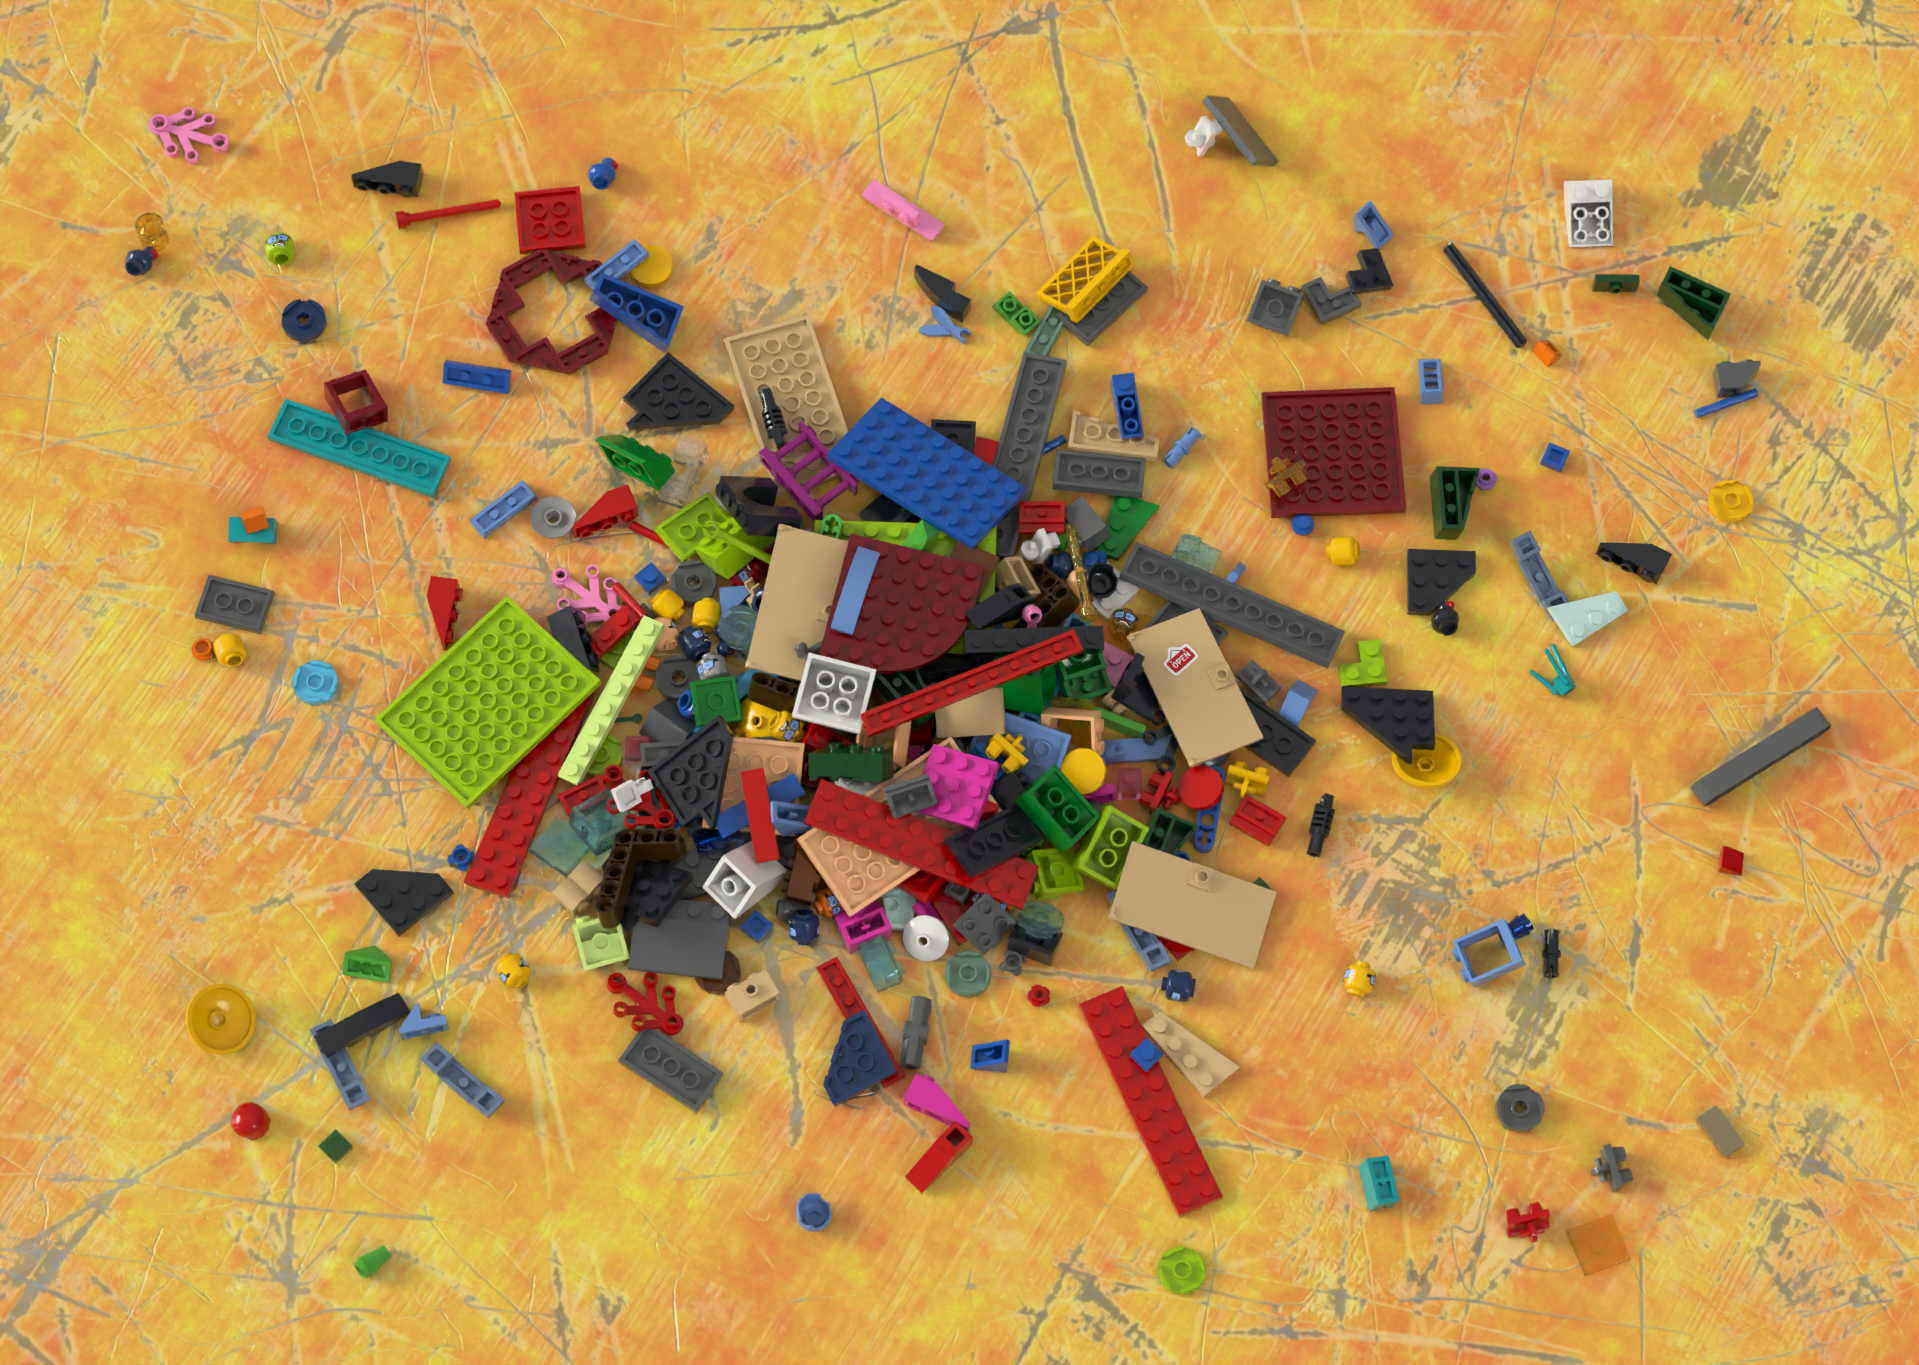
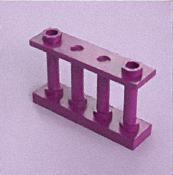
M800 421L798 423L800 435L776 452H771L767 447L759 451L760 462L815 523V520H823V507L847 489L856 496L858 494L859 482L855 476L848 474L847 471L827 459L829 451L817 439L814 429ZM805 441L813 448L811 453L790 468H785L780 463L783 457ZM821 457L828 466L806 483L799 484L794 479L795 475ZM835 473L842 483L820 499L813 500L809 496V491Z

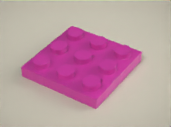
M933 744L922 775L929 774L938 805L917 811L916 813L976 830L997 775L999 763Z

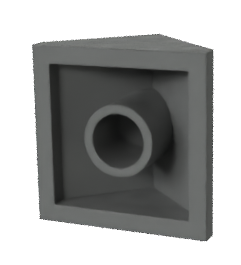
M666 699L651 708L639 734L651 743L686 741L692 736L696 728V722L681 715L679 706Z

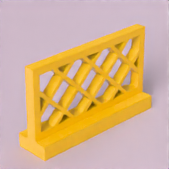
M1092 236L1036 293V296L1040 300L1068 314L1073 322L1078 323L1135 266L1131 253L1125 248L1119 250ZM1094 245L1101 248V251L1089 253V250ZM1115 255L1112 260L1105 261V256ZM1101 257L1102 262L1090 264L1089 259ZM1086 260L1085 266L1075 267L1077 262ZM1102 269L1097 275L1091 276L1090 271ZM1087 272V277L1075 279V274ZM1072 274V280L1060 282L1063 276ZM1088 283L1083 289L1076 290V285ZM1073 287V291L1061 293V288ZM1057 289L1058 294L1046 295L1049 290ZM1073 298L1067 305L1062 303L1063 299Z

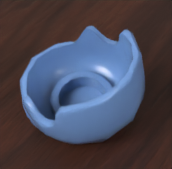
M819 1193L805 1194L799 1199L796 1206L797 1222L809 1232H819L825 1229L832 1218L830 1203L822 1199Z

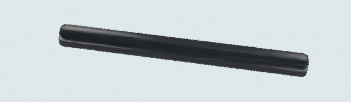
M1451 242L1446 245L1443 252L1516 348L1524 346L1527 342L1525 336L1455 244Z

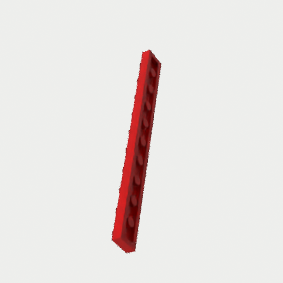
M1073 629L861 713L860 719L868 737H872L1083 652V648Z

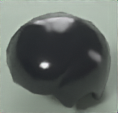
M1099 562L1093 564L1086 571L1084 587L1090 596L1095 599H1105L1116 591L1118 577L1113 571V566Z

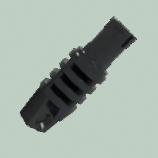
M765 388L759 391L763 406L761 415L768 439L774 438L777 449H780L786 445L783 435L788 434L781 408L776 405L771 388Z
M1325 793L1321 797L1320 803L1315 804L1309 828V834L1311 835L1307 850L1309 856L1320 857L1324 839L1329 836L1335 809H1332L1333 795Z

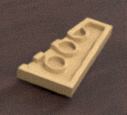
M1073 410L1068 451L1146 458V461L1157 462L1159 438L1144 434V437L1121 439L1117 424L1112 423V425L1100 422L1099 418L1093 416L1089 418L1080 415L1081 412Z
M1161 1011L1142 1025L1147 1035L1203 1099L1240 1069L1238 1065Z

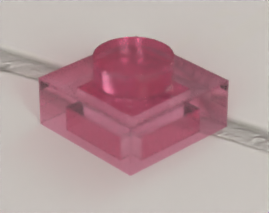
M626 736V761H641L640 743H649V736Z

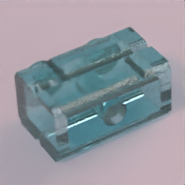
M881 935L858 946V952L878 993L903 982L905 970L901 961L896 962L893 954L896 953V950L891 940L887 941L885 936Z

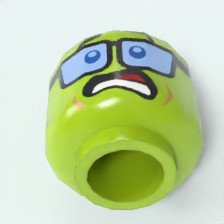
M282 232L274 233L265 240L266 256L271 263L285 265L294 258V243L288 234Z

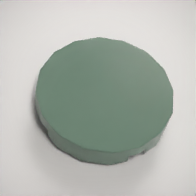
M969 950L958 952L946 964V984L958 996L967 998L978 996L990 984L992 975L990 964L978 952Z

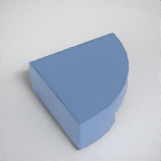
M1239 562L1226 580L1235 583L1245 571L1246 566Z

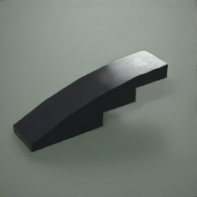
M397 993L341 1020L317 1034L314 1038L325 1056L329 1058L346 1046L350 1048L368 1036L370 1038L374 1037L409 1015L411 1011L401 995Z

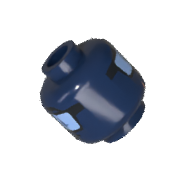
M688 626L681 631V636L678 638L677 643L687 658L699 661L703 659L702 656L704 654L710 653L709 649L712 643L701 627Z
M809 909L796 910L795 914L789 917V937L797 941L798 945H810L811 941L819 937V917Z
M1171 970L1168 973V977H1163L1161 991H1165V997L1168 1000L1187 1002L1190 997L1193 998L1196 979H1192L1190 972Z

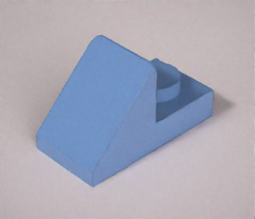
M1368 201L1354 214V231L1364 232L1374 248L1380 249L1394 236L1372 201Z
M419 1002L414 1006L399 1028L402 1040L449 1030L445 1015L436 1013L428 1015L426 1019H423Z

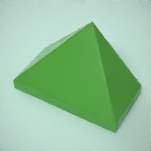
M922 519L901 546L926 552L941 531Z
M376 946L347 951L344 954L343 975L389 983L392 960Z

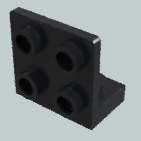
M880 494L859 513V516L868 522L916 523L920 519V517L883 494Z
M1137 652L1125 667L1111 698L1150 721L1159 703L1146 676L1141 674L1144 669L1141 664L1145 657Z

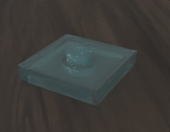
M556 816L529 848V853L565 877H568L593 847L594 840L588 836L584 838L579 830Z

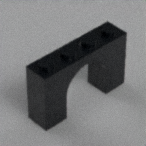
M720 476L719 484L716 485V496L747 536L776 537L779 524L800 529L802 516L795 507L774 506L778 486L771 478Z

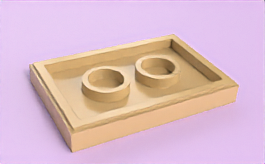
M1003 687L989 689L935 712L937 738L995 735L997 732L999 734H1006Z

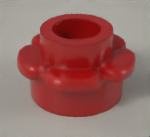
M1034 985L1031 987V991H1028L1027 998L1033 1006L1042 1007L1049 1003L1050 991L1045 986Z

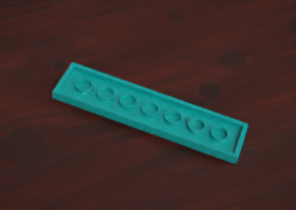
M285 399L267 436L268 440L431 498H434L451 462V457L371 428L346 435L336 416L289 399Z

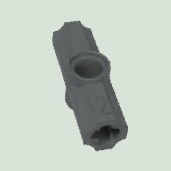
M912 996L908 1021L905 1022L903 1033L904 1045L900 1059L901 1067L910 1070L920 1069L924 1045L927 1043L929 1032L928 1020L932 999L924 996Z

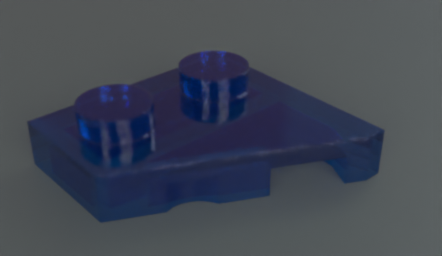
M718 829L702 830L697 835L692 836L698 853L726 849V843L737 842L738 847L745 844L741 831H737L724 839Z

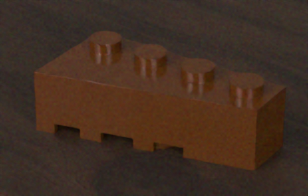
M803 832L796 834L792 847H796L794 857L790 856L787 869L791 870L789 879L784 878L781 892L785 893L784 898L812 905L815 901L816 894L814 892L819 884L820 873L797 841L800 836L806 833Z

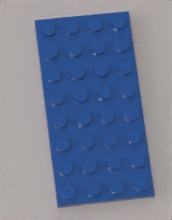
M882 397L827 453L829 461L954 540H959L972 550L982 542L1026 494L1027 489Z

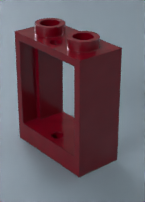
M366 369L324 383L325 399L346 435L388 421V407ZM365 387L374 404L347 413L338 395Z

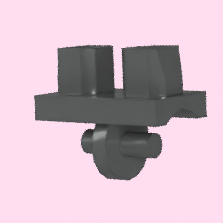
M1253 659L1236 673V677L1264 704L1281 690V686Z
M1607 1144L1600 1151L1602 1160L1601 1158L1595 1159L1596 1167L1590 1171L1592 1176H1599L1601 1183L1609 1180L1612 1192H1616L1622 1186L1631 1183L1633 1175L1630 1168L1618 1170L1616 1164L1627 1159L1624 1147H1611V1144Z

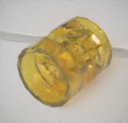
M152 212L138 217L135 228L143 248L154 247L157 251L164 249L168 244L169 236L163 219L158 214Z

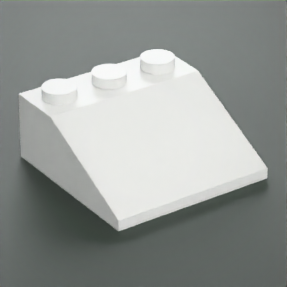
M808 653L791 718L860 735L863 724L860 714L866 712L876 669Z

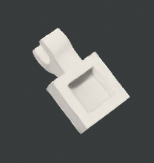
M642 777L636 782L628 780L612 789L611 792L618 810L625 812L642 802L640 795L652 790L653 785L650 779L646 781Z

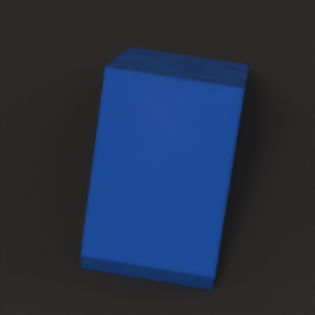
M1006 1039L973 1045L970 1068L973 1070L1007 1073L1010 1040Z

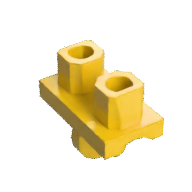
M997 732L988 741L990 744L984 752L992 760H995L1000 753L1006 757L1007 760L1001 765V768L1008 775L1020 769L1029 761L1021 754L1026 748L1019 743L1023 739L1020 734L1016 738L1012 737L1009 733L1002 737Z
M1238 760L1235 761L1233 766H1229L1225 785L1241 790V798L1245 797L1246 792L1254 795H1265L1270 778L1267 776V769L1257 767L1255 772L1246 770L1247 765L1245 762Z

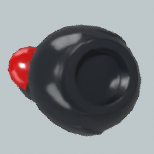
M1442 601L1439 603L1438 611L1431 619L1432 628L1435 632L1450 636L1457 631L1459 615L1454 610V602Z

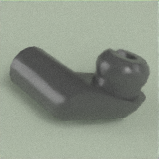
M822 641L807 648L804 642L796 645L795 651L798 653L797 656L800 659H807L808 653L819 655Z

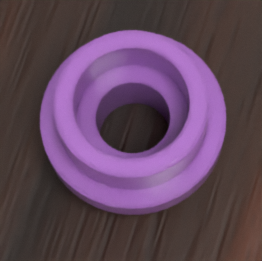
M1480 469L1475 485L1484 491L1492 489L1497 482L1496 474L1490 469ZM1483 476H1486V477H1488L1490 480H1489V481H1484V480L1482 479V477H1483Z

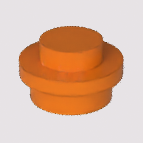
M206 638L196 640L192 645L193 656L200 661L210 659L215 653L213 642Z

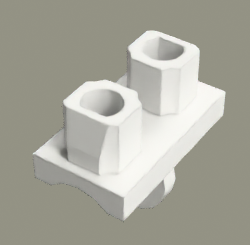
M1203 116L1200 118L1195 129L1187 132L1185 141L1189 147L1196 148L1198 157L1204 156L1207 149L1214 146L1216 142L1215 135L1221 134L1223 128L1216 119L1210 121L1207 116Z
M1044 528L1038 529L1031 541H1025L1021 545L1020 553L1025 559L1033 560V565L1042 564L1053 553L1052 549L1060 545V541L1055 532L1046 534Z

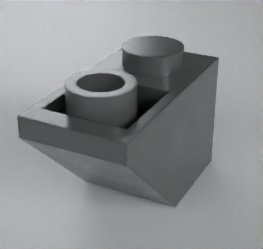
M1747 359L1736 363L1724 361L1716 364L1713 371V379L1717 398L1732 397L1742 393L1757 375L1761 361Z

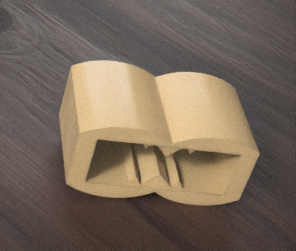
M584 860L552 892L553 896L572 915L578 912L582 913L588 908L590 904L588 901L594 896L598 897L603 876Z

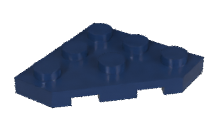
M865 1010L843 1021L841 1034L830 1061L831 1065L823 1086L836 1107L898 1073Z

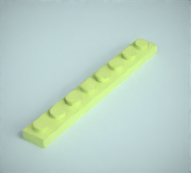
M645 615L643 616L558 773L560 779L575 786L582 783L665 629L664 624Z

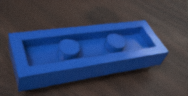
M446 360L444 362L442 383L508 394L512 370Z

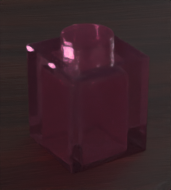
M1118 768L1117 800L1140 799L1142 793L1141 768Z

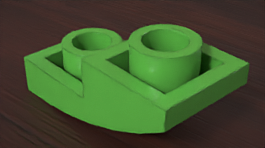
M1010 291L992 306L1008 324L1023 336L1041 322L1028 306H1023Z

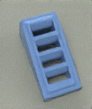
M1418 359L1420 403L1441 404L1443 402L1441 359ZM1424 369H1436L1434 371H1424Z

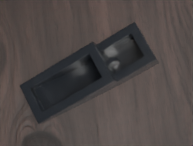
M916 264L914 267V278L923 292L936 306L941 307L946 314L963 323L971 309V299L955 292V282Z

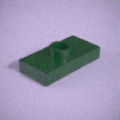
M1596 274L1592 283V292H1610L1613 294L1636 292L1640 283L1639 275Z

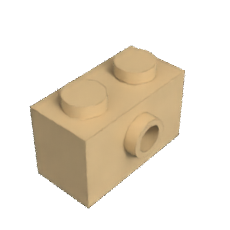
M1022 557L1003 558L995 568V584L999 591L1006 586L1020 583L1035 600L1041 592Z
M766 969L762 972L755 971L747 977L746 981L742 983L736 982L727 988L725 999L739 1022L781 1000L780 992Z

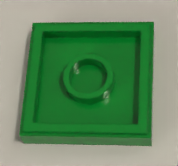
M735 675L689 682L696 728L704 727L718 715L722 716L727 724L743 721Z

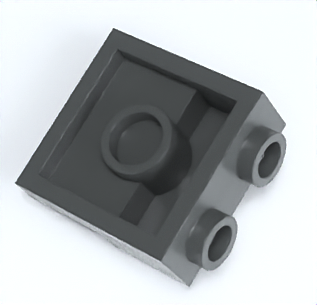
M1268 278L1267 281L1262 280L1247 322L1288 337L1294 320L1298 315L1304 295L1301 294V289L1289 286L1288 289L1281 287V282L1271 278Z

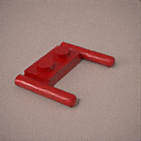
M619 582L614 583L612 588L627 605L620 608L591 634L593 640L591 645L599 660L604 656V653H608L639 625L644 615L648 617V613Z

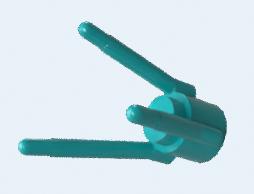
M1551 644L1557 662L1547 648L1544 649V652L1558 673V676L1553 679L1554 685L1534 670H1530V674L1549 688L1553 695L1559 693L1563 697L1574 690L1576 685L1555 644Z

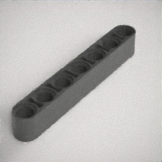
M1816 707L1695 782L1690 789L1703 807H1706L1821 736L1832 725L1820 709Z

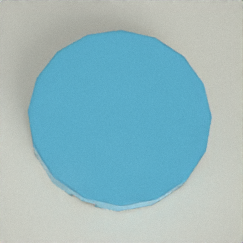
M312 660L303 666L301 665L296 670L292 685L296 696L302 702L309 705H321L329 702L335 696L339 689V679L336 671L329 663L321 660Z

